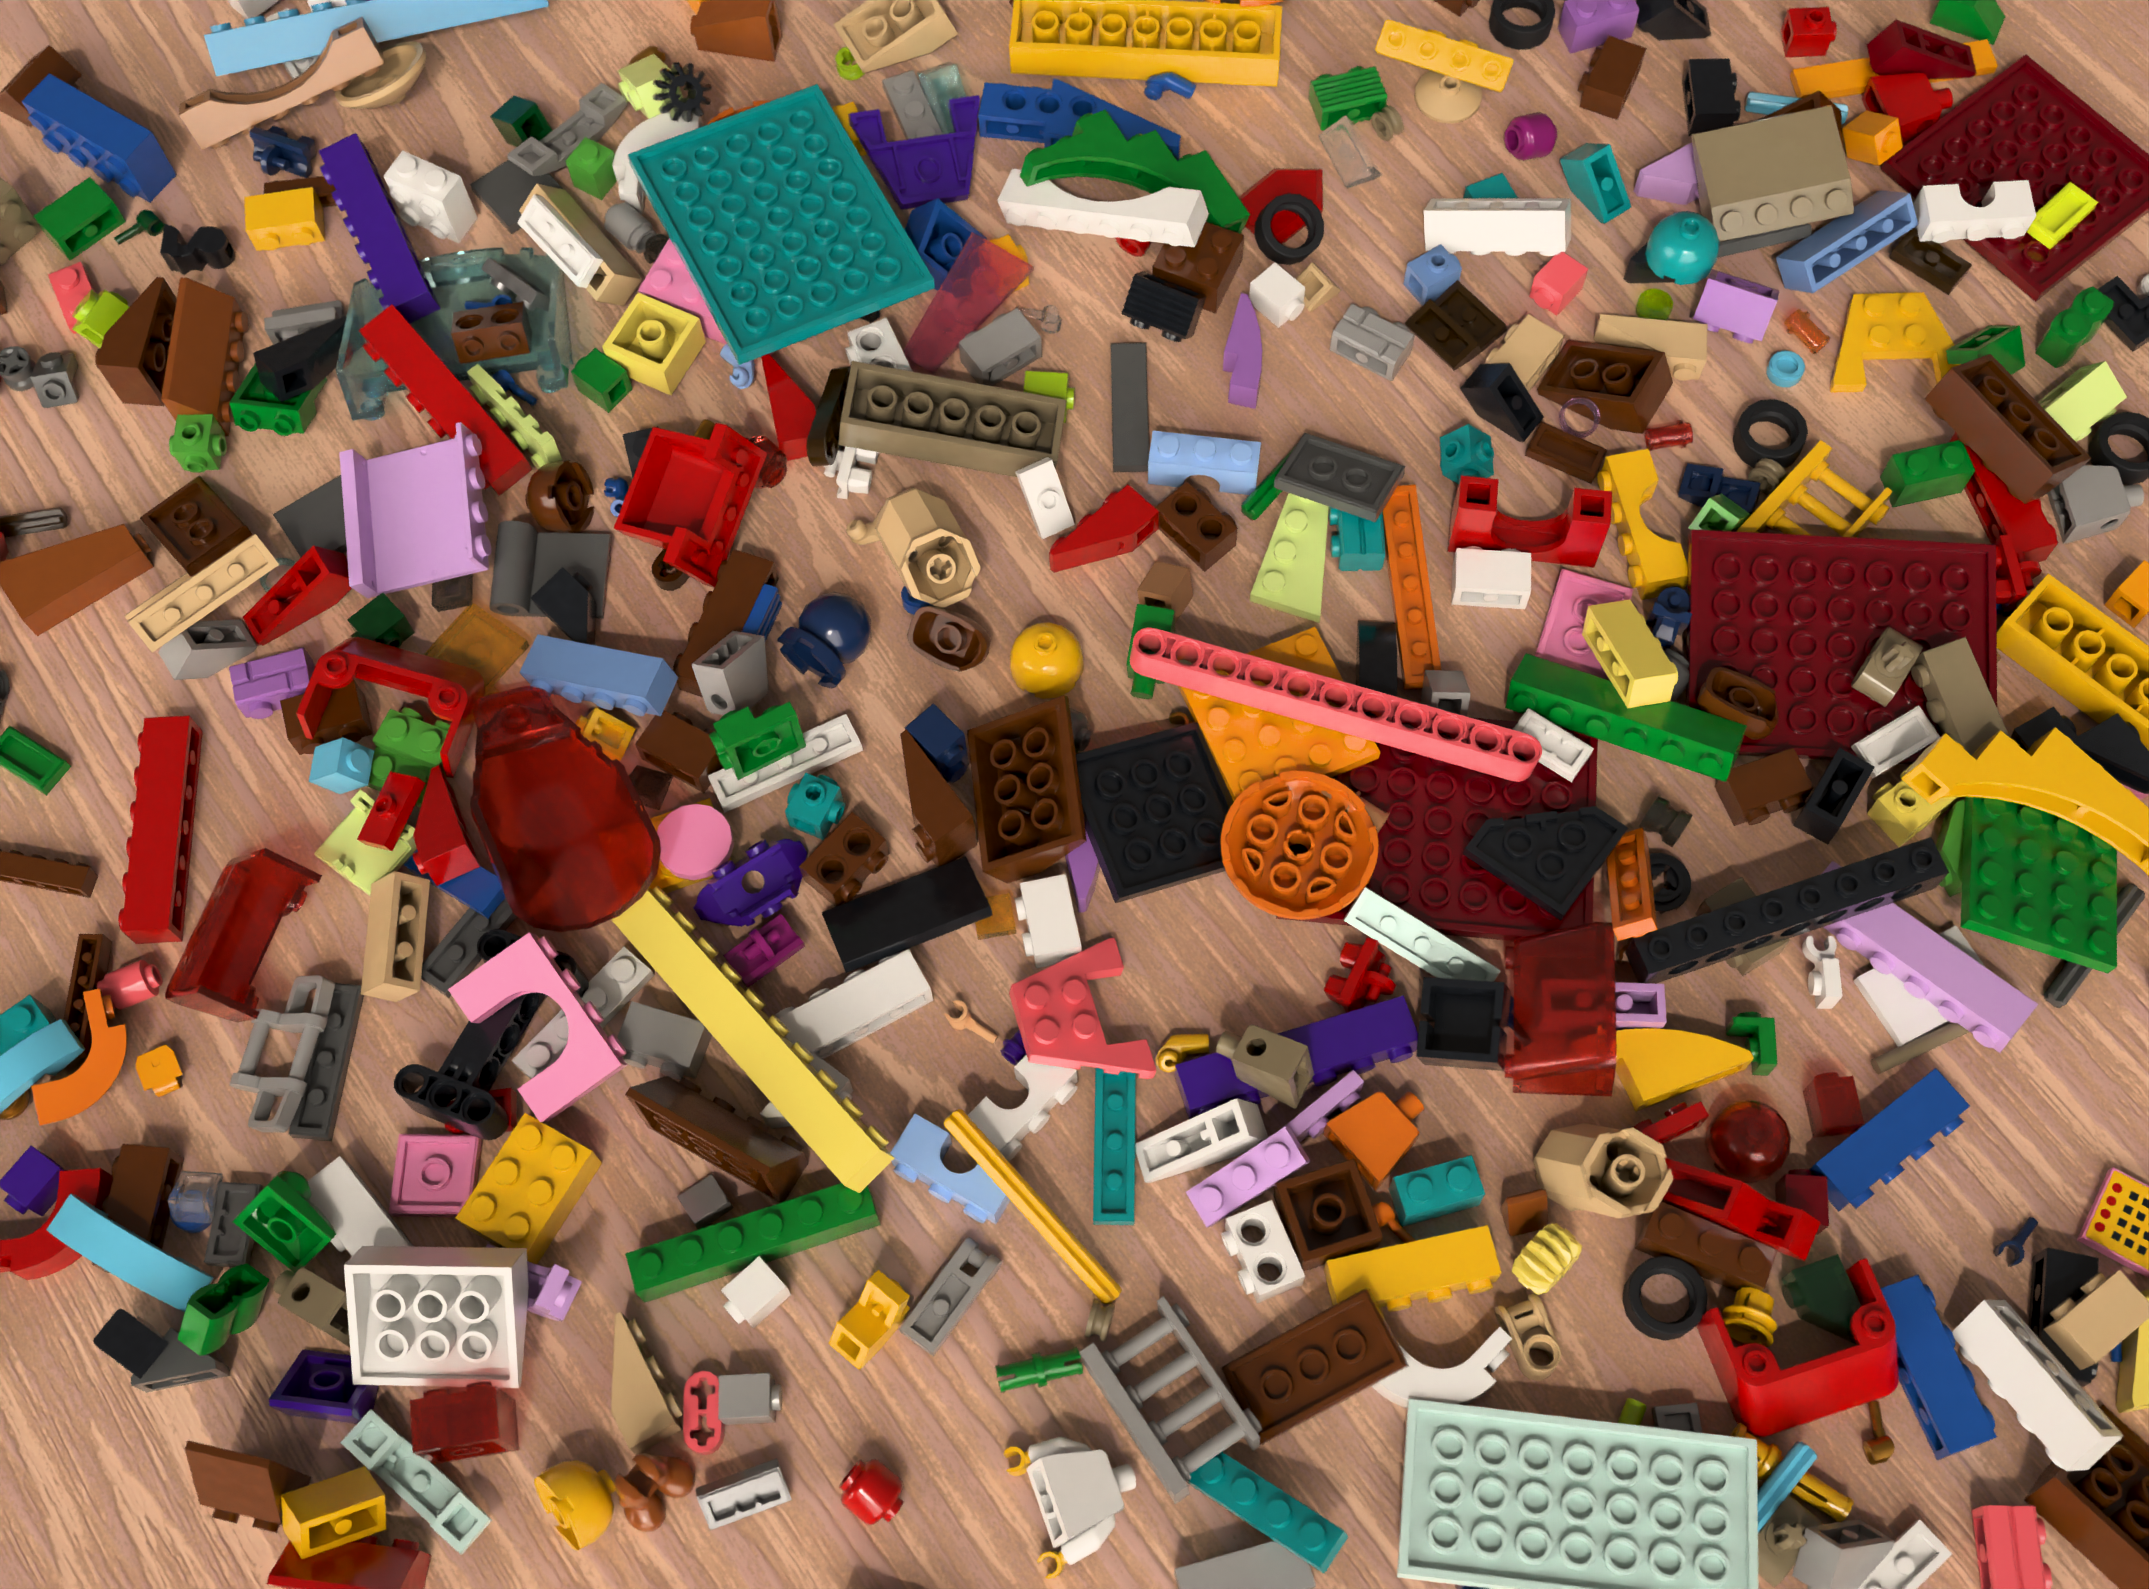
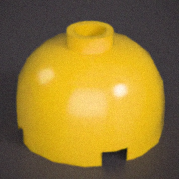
M1051 622L1036 623L1024 629L1014 640L1010 652L1011 676L1021 690L1024 691L1025 689L1028 692L1034 693L1037 698H1058L1070 692L1075 687V682L1083 673L1082 647L1074 633L1066 627Z
M579 1460L564 1461L549 1467L534 1479L537 1494L546 1513H553L560 1524L555 1526L556 1529L575 1551L590 1545L606 1531L612 1521L614 1509L610 1494L615 1492L616 1489L611 1477L604 1469L596 1472L588 1463Z

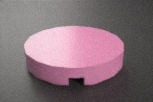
M701 804L681 806L669 813L658 826L655 837L656 852L665 868L678 878L698 880L713 875L712 871L730 859L734 846L731 827L723 814L711 806Z

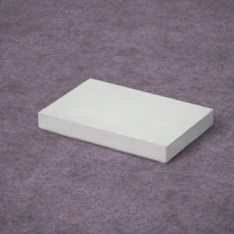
M1957 926L1939 934L1984 966ZM1874 968L1854 980L1855 985L1898 1047L1950 1022L1942 1017L1938 1008L1925 998L1919 999L1911 995L1904 988V982L1892 973L1888 975L1883 974Z

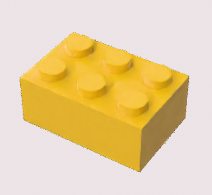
M524 1113L457 1214L456 1219L468 1230L499 1248H527V1261L538 1264L602 1162L592 1150Z

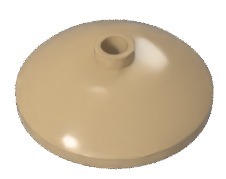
M407 41L382 49L384 64L380 65L381 69L373 75L364 77L361 74L351 79V83L348 86L335 91L336 99L342 106L352 109L378 108L387 104L395 105L405 98V93L414 86L424 68L426 51L419 42Z

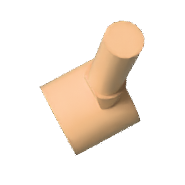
M954 1000V1006L963 1014L959 1018H952L945 1013L949 1025L955 1030L967 1028L994 1044L998 1036L977 1023L971 1017L963 1001Z

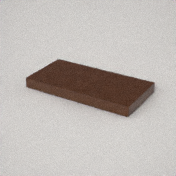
M1365 1288L1222 1366L1221 1369L1241 1410L1244 1411L1249 1408L1262 1428L1258 1435L1260 1436V1445H1263L1405 1369L1409 1364L1370 1289Z

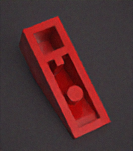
M770 354L761 356L782 461L808 457L807 438L816 414L815 404Z
M313 545L243 616L257 644L264 646L336 605L352 589L349 586L346 556L344 553Z
M439 765L431 768L413 834L418 852L412 854L419 872L422 875L428 873L436 886L480 867L454 790Z

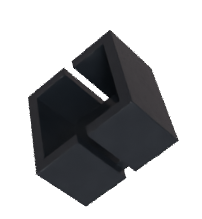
M1424 977L1420 1013L1427 1021L1419 1022L1416 1057L1424 1065L1504 1071L1507 1034L1501 1027L1508 1028L1511 991L1504 982ZM1429 1022H1435L1434 1028Z

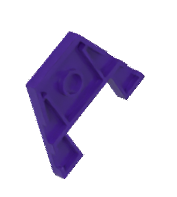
M979 95L949 99L948 108L954 133L893 142L886 141L879 109L849 113V125L901 210L917 208L937 198L943 203L968 200L980 104Z

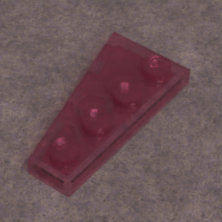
M972 232L904 348L903 353L906 359L934 374L959 348V342L968 333L975 331L1033 272L1034 267Z

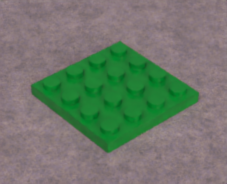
M1965 797L1960 927L2108 974L2117 968V850L2087 830L2056 815L2023 804L1998 799Z

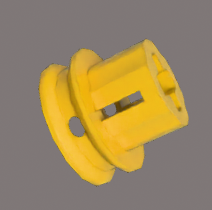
M1743 1287L1737 1290L1733 1305L1725 1307L1722 1311L1724 1324L1733 1342L1741 1345L1758 1343L1765 1347L1772 1345L1774 1342L1772 1334L1777 1330V1324L1771 1317L1775 1302L1769 1294L1751 1287ZM1752 1335L1758 1336L1756 1340L1750 1339Z

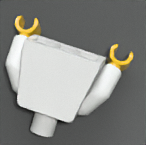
M1057 1437L1030 1445L1028 1451H1023L1016 1446L1009 1447L1003 1454L1006 1458L1015 1455L1021 1456L1020 1464L1006 1471L1013 1476H1021L1028 1472L1053 1548L1061 1546V1551L1042 1553L1037 1560V1563H1039L1048 1556H1051L1057 1561L1056 1571L1045 1576V1578L1049 1579L1059 1576L1067 1562L1073 1565L1101 1547L1115 1527V1514L1124 1509V1502L1120 1493L1135 1489L1136 1477L1129 1464L1111 1468L1104 1450H1091L1087 1444L1065 1437Z

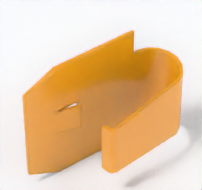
M166 1044L137 1056L135 1068L144 1091L152 1088L154 1093L161 1097L181 1088L177 1077L183 1075L174 1051Z

